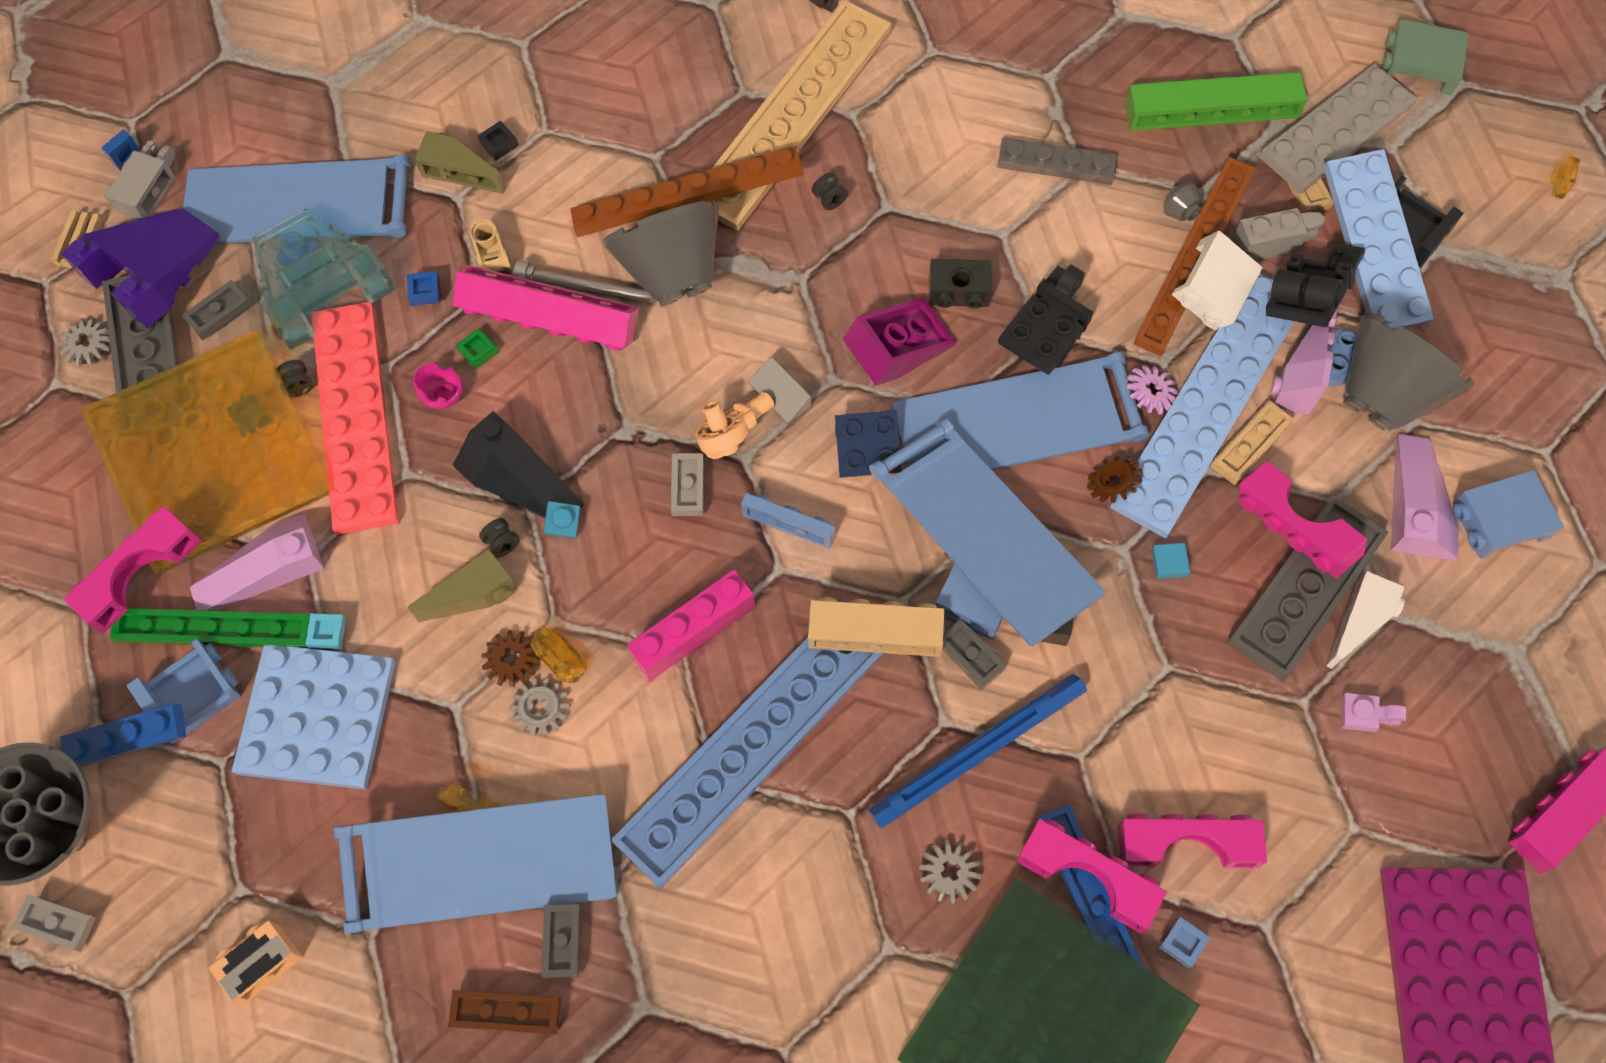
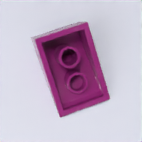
M924 297L859 315L842 338L875 386L900 378L954 347L956 341Z

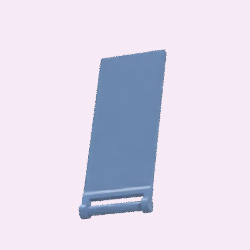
M398 154L393 158L189 169L183 208L218 232L220 238L215 244L287 240L289 235L302 239L389 235L394 238H402L406 235L404 209L407 171L410 170L411 159L407 155ZM388 169H395L392 221L389 224H384Z
M1122 352L1112 353L1104 358L1054 368L1050 375L1039 371L892 403V409L897 410L902 447L934 428L935 423L942 418H947L952 423L954 430L991 470L1130 441L1140 442L1147 439L1150 435L1147 426L1142 423L1135 399H1130L1129 397L1132 394V390L1126 389V385L1130 383L1124 368L1126 361ZM1106 368L1113 371L1131 430L1123 431L1104 372ZM942 437L906 460L907 467L948 442V439Z
M942 418L936 422L934 428L883 461L877 460L869 466L873 477L881 481L1029 646L1033 647L1105 595V590L968 446L963 438L954 430L952 423L947 418ZM942 437L948 439V442L894 477L888 473Z
M605 794L333 827L334 838H338L346 912V921L343 922L344 933H356L385 927L542 908L544 905L615 898L617 895ZM362 835L370 918H361L352 838V836Z

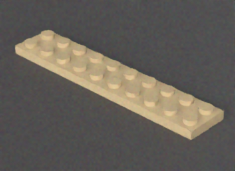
M843 0L712 168L795 145L799 152L891 32L892 23L847 0ZM774 183L715 199L719 206L718 221L739 231ZM711 201L705 202L706 206H712Z

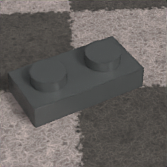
M230 280L183 313L182 317L196 334L204 340L248 309L252 304L236 284Z
M962 619L943 634L942 650L981 690L987 687L1006 669L1007 665Z
M580 904L544 905L541 975L543 979L579 978Z

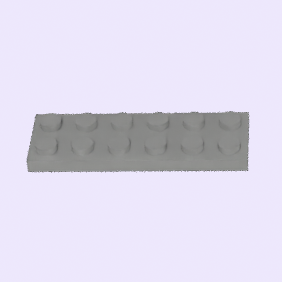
M1373 64L1262 149L1259 158L1302 194L1326 175L1323 165L1327 161L1351 156L1412 108L1418 98L1377 64Z

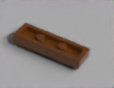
M452 990L448 1027L558 1034L561 997Z

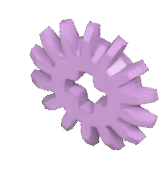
M1146 365L1141 366L1142 371L1134 368L1132 372L1135 375L1129 374L1127 377L1128 380L1133 382L1126 385V389L1133 390V393L1129 395L1130 399L1136 398L1139 402L1136 406L1139 408L1142 405L1147 407V413L1150 414L1152 409H1156L1158 415L1163 414V407L1168 411L1176 399L1173 395H1178L1176 389L1170 388V386L1175 384L1174 380L1164 381L1167 373L1164 372L1159 377L1158 368L1155 366L1152 367V372ZM1151 383L1155 384V389L1159 390L1160 392H1157L1155 395L1151 394V390L1146 386H1149Z

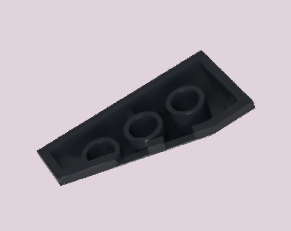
M494 411L469 431L453 463V467L475 488L489 491L499 496L500 499L520 505L528 509L529 512L544 519L546 517L548 501L577 505L580 508L584 506V503Z

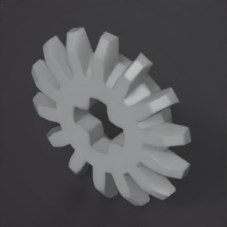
M91 317L86 325L85 319L81 318L79 319L78 329L72 323L69 324L73 333L62 332L61 336L68 339L58 342L59 347H64L59 352L60 355L63 357L68 354L66 362L70 364L76 358V366L81 367L83 360H86L88 366L93 365L92 359L96 357L100 361L104 359L101 355L102 352H110L111 350L110 347L106 346V343L110 342L109 336H106L109 334L108 328H103L107 324L105 321L102 320L96 323L97 319ZM84 335L88 338L93 337L89 340L90 345L84 347L82 344L78 345L82 342L81 337Z
M535 678L531 679L532 688L528 689L524 683L519 686L524 693L522 696L513 694L512 698L519 702L518 705H509V710L518 711V715L511 719L512 722L523 721L518 728L521 732L531 726L530 736H534L538 728H541L542 735L546 736L548 725H551L556 731L559 729V726L555 723L556 718L566 721L567 716L561 714L560 710L568 709L570 705L569 703L560 702L568 696L566 691L559 695L556 693L560 684L556 682L552 688H549V679L544 678L543 685L538 686ZM536 700L541 703L546 700L548 702L545 706L547 713L541 715L538 712L533 715L531 713L534 710L532 703Z
M946 840L945 850L943 851L937 844H934L932 847L936 854L933 856L925 852L923 855L930 862L929 865H919V870L928 871V875L920 878L921 883L930 881L932 884L926 890L929 895L935 889L940 892L937 901L942 902L944 895L947 894L950 895V904L956 903L955 894L960 893L965 901L968 899L965 891L967 887L974 892L977 890V887L971 880L972 878L981 880V874L973 872L972 868L980 866V861L970 862L968 858L974 854V851L970 849L967 853L962 854L963 843L958 842L956 850H952L950 840ZM948 862L951 866L956 864L959 866L960 870L956 873L957 880L952 881L950 877H942L941 873L945 870L944 863Z

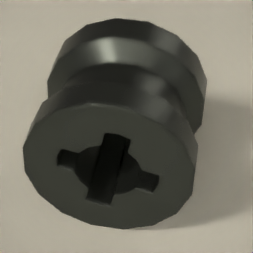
M831 172L819 177L811 188L816 198H821V205L826 210L837 208L848 196V190L843 185L838 184L839 179Z
M289 360L276 368L275 375L278 381L282 382L281 390L285 396L292 398L300 397L313 388V382L310 376L306 375L307 367L303 361Z
M497 518L491 521L479 533V538L484 544L490 546V552L495 558L509 554L520 542L516 532L509 530V523L505 518Z

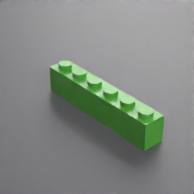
M1282 72L1269 75L1254 74L1242 77L1226 76L1215 79L1199 78L1188 81L1133 84L1129 86L1125 107L1130 131L1296 119L1300 118L1306 105L1307 97L1301 72Z

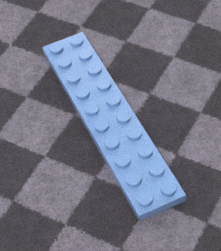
M1259 273L1235 322L1225 327H1219L1137 461L1139 466L1136 470L1141 468L1143 470V474L1138 477L1142 478V484L1131 485L1137 488V492L1130 493L1125 491L1126 500H1123L1121 495L1118 494L1116 502L1110 506L1111 509L1165 539L1295 322L1266 316V305L1271 298L1273 279Z

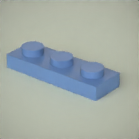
M746 493L741 502L742 516L829 549L835 539V526L831 525L825 518L806 516L793 506L785 505L783 507L772 503L771 499L761 494L753 496Z

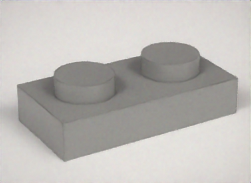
M703 453L672 454V516H704Z
M28 895L11 929L81 952L96 917Z

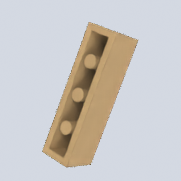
M821 597L818 601L811 600L808 648L941 657L944 609L937 608L936 605L922 603L918 604L917 607L904 606L903 603L889 601L885 602L884 605L871 604L870 601L864 599H855L849 603L838 602L837 599L831 597Z

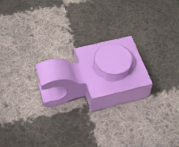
M1345 693L1342 696L1341 729L1377 732L1379 730V723L1400 726L1401 721L1406 720V707L1398 705L1379 706V696Z

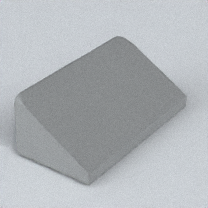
M773 357L768 358L748 381V384L758 394L766 392L770 395L774 402L773 410L788 425L811 407V396Z

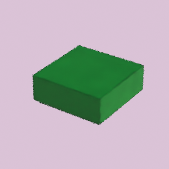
M477 328L455 345L457 351L475 370L499 353L498 347L480 328Z

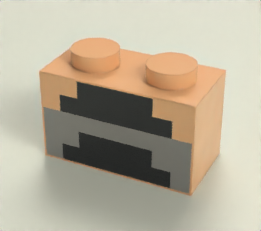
M269 920L266 923L261 922L253 926L246 933V939L237 946L233 945L223 950L216 957L217 962L209 967V970L222 989L234 1003L245 1005L303 958L281 926Z

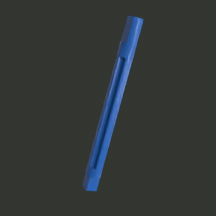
M1072 673L869 808L868 811L874 823L882 829L1087 692L1082 679Z

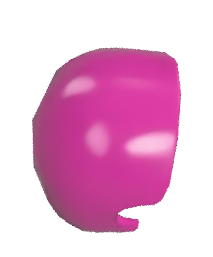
M430 362L419 367L413 375L415 393L420 402L429 408H450L459 401L463 394L462 379L452 367L443 369L436 362Z

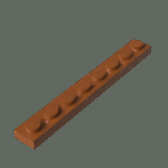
M795 145L571 207L574 231L577 237L635 222L679 206L700 201L707 202L802 176L804 174L797 147Z
M1228 157L1134 341V345L1158 356L1163 355L1186 309L1172 293L1174 289L1185 284L1201 255L1196 249L1199 241L1219 230L1224 233L1254 174L1255 167Z

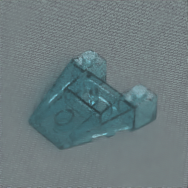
M306 208L253 237L256 263L261 277L259 283L264 297L262 302L263 310L290 350L313 338L314 334H316L305 315L353 287L357 286L366 300L372 303L396 290L386 269L371 248L355 242L350 235L334 229L332 224Z

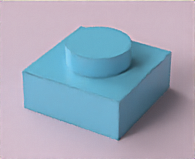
M310 613L305 645L309 649L342 650L346 625L344 615Z

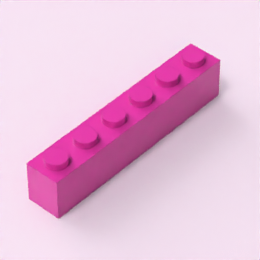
M471 265L456 271L453 306L463 308V312L467 314L479 315L483 313L491 315V319L495 321L507 322L511 320L519 322V325L523 328L536 329L539 327L547 329L548 333L552 335L564 336L567 334L575 336L578 341L583 343H593L594 341L603 343L606 348L611 350L625 349L634 341L638 306Z

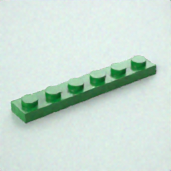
M128 608V611L112 625L110 640L115 643L192 645L191 642L197 638L205 646L211 643L213 646L263 648L264 646H290L308 648L305 643L310 614Z

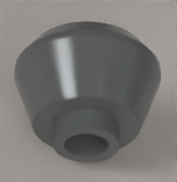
M1185 182L1172 190L1163 203L1164 214L1179 221H1191L1197 217L1202 210V207H1200L1202 199L1196 185Z

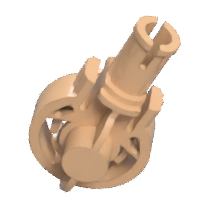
M761 392L745 405L735 403L733 408L726 413L723 412L719 400L705 403L701 407V411L706 421L694 432L700 450L711 459H718L735 453L749 431L753 430L754 426L757 425L756 419L774 408V402L770 395L766 392Z

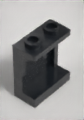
M1401 175L1395 183V188L1418 266L1422 268L1453 230L1464 212L1453 207L1447 215L1441 213L1405 190L1403 184L1407 178Z

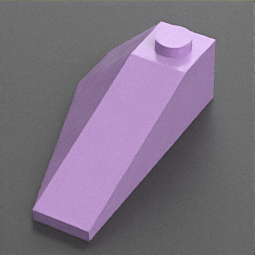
M1337 309L1327 327L1311 326L1281 375H1275L1270 393L1275 394L1273 403L1278 407L1310 415L1328 388L1333 362V352L1329 351L1335 339V333L1331 332L1336 322Z
M1398 434L1395 447L1391 551L1456 561L1458 559L1459 528L1431 441L1427 438Z
M303 512L273 524L191 585L190 590L196 610L217 611L324 569L306 514Z

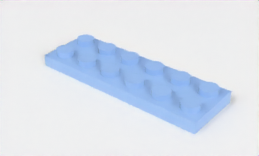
M1382 149L1327 161L1323 167L1346 245L1365 248V254L1357 267L1355 275L1365 313L1369 312L1385 317L1386 320L1383 324L1394 330L1399 325L1406 328L1429 323L1434 320L1385 150Z

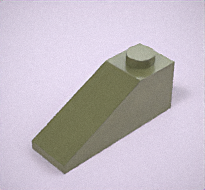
M426 131L415 157V162L422 177L504 193L505 187L499 171L456 138L445 133Z
M487 549L410 604L408 609L418 622L475 611L506 601L511 596L512 591L516 589V586L509 574L490 550Z

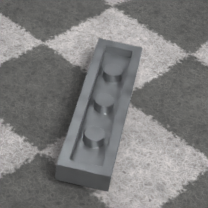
M1002 137L997 168L1112 185L1117 154Z

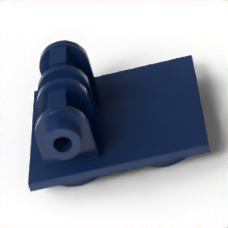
M897 410L835 415V436L837 440L840 478L872 475L869 469L872 463L877 460L883 461L900 450ZM901 464L888 473H900L902 471Z

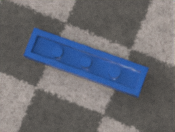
M169 704L60 736L62 752L70 756L81 768L186 738L182 704Z

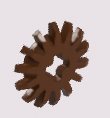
M1114 456V461L1111 462L1105 459L1103 460L1104 465L1102 467L1095 466L1093 468L1097 472L1096 475L1088 476V480L1094 483L1087 485V489L1095 490L1090 495L1093 498L1101 496L1099 501L1102 503L1109 497L1110 502L1115 503L1118 494L1121 495L1123 500H1126L1125 491L1136 493L1137 488L1131 485L1142 484V478L1138 477L1143 474L1142 468L1136 470L1139 466L1137 461L1129 465L1131 458L1126 456L1124 461H1120L1119 456ZM1114 475L1118 478L1122 477L1120 484L1116 486L1110 483L1111 477Z
M508 630L506 640H503L499 633L496 634L495 637L499 643L495 645L487 642L486 646L492 649V652L482 653L481 655L482 658L490 659V661L482 665L483 670L492 668L487 678L492 680L498 675L497 685L502 686L505 679H509L510 687H515L514 679L520 678L522 683H526L527 680L524 674L528 672L534 676L536 673L530 667L531 664H540V659L532 657V654L540 652L539 647H529L535 640L530 637L522 641L525 634L523 631H520L515 639L513 638L512 630ZM512 650L514 654H520V657L515 659V665L510 666L508 662L502 663V658L506 657V651Z

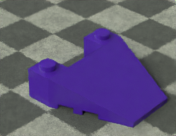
M181 208L83 234L73 241L61 255L81 278L96 289L102 285V281L108 280L120 269L131 275L111 294L130 316L148 329L171 309L176 301L173 296L181 285L186 287L191 280L188 274L196 263L198 265L202 264L220 238V235L190 212Z

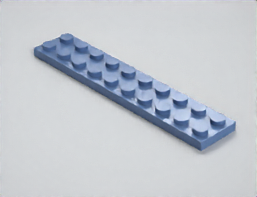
M807 638L611 839V842L661 890L885 653L808 648Z

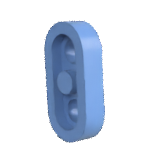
M1340 329L1334 332L1335 339L1329 351L1333 352L1329 386H1341L1347 381L1357 334L1348 329ZM1342 340L1348 342L1350 345L1344 344ZM1333 365L1339 366L1341 370L1335 369Z

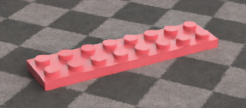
M365 302L311 312L332 530L336 535L398 524L399 518L374 306L372 302Z

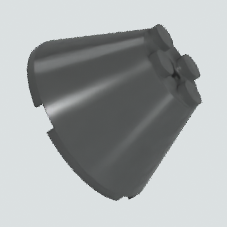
M716 200L711 201L712 206H706L705 201H700L638 220V227L624 231V228H620L607 235L602 240L604 248L655 301H659L660 307L677 302V299L684 297L685 293L688 298L700 295L705 292L704 290L712 288L711 282H713L719 206Z
M1367 312L1360 320L1344 391L1346 398L1343 401L1346 406L1356 412L1368 413L1371 415L1368 419L1369 422L1383 431L1385 429L1391 431L1392 429H1399L1463 395L1473 387L1474 382L1470 377L1465 381L1460 376L1463 369L1436 347L1401 325L1394 330L1383 324L1386 320L1385 317Z
M24 742L0 748V886L28 883L46 875L76 851L81 850L87 842L91 805L87 779L79 765L70 756L49 745Z

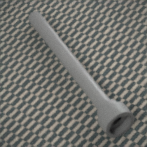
M520 260L516 262L513 276L540 283L647 303L655 301L643 289L536 270V266H531L530 262Z

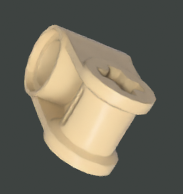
M486 219L476 221L471 226L470 235L479 268L496 272H512L506 250L502 245L495 224Z

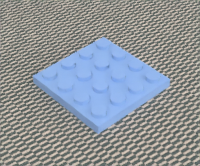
M264 646L231 772L242 776L367 790L396 661L389 657L290 646Z

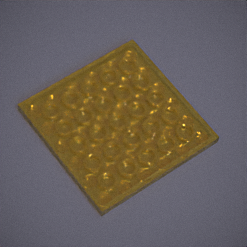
M258 330L80 409L134 531L136 532L151 514L165 506L202 540L179 563L167 560L150 562L149 565L152 572L156 575L328 496L329 492L334 490L324 465Z

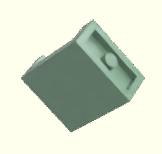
M1400 19L1395 30L1390 29L1387 35L1385 47H1389V51L1386 52L1383 58L1381 69H1385V72L1393 77L1394 73L1398 72L1441 81L1440 93L1452 96L1463 77L1469 33Z

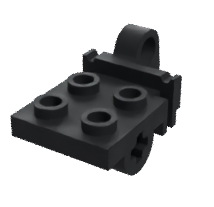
M1334 243L1324 262L1304 259V255L1292 253L1290 260L1286 263L1287 270L1279 269L1274 277L1271 298L1266 305V316L1327 327L1347 289L1351 290L1355 283L1356 270L1365 254V248Z
M1072 264L1066 270L1057 265L1047 279H1042L1037 286L1036 294L1031 296L999 336L998 344L1045 374L1050 375L1054 368H1058L1064 362L1074 342L1080 339L1082 332L1087 330L1088 324L1091 322L1094 312L1072 299V296L1082 285L1085 272Z

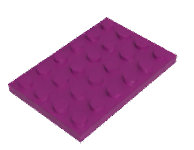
M1389 867L1381 869V883L1403 1062L1555 1063L1525 869Z

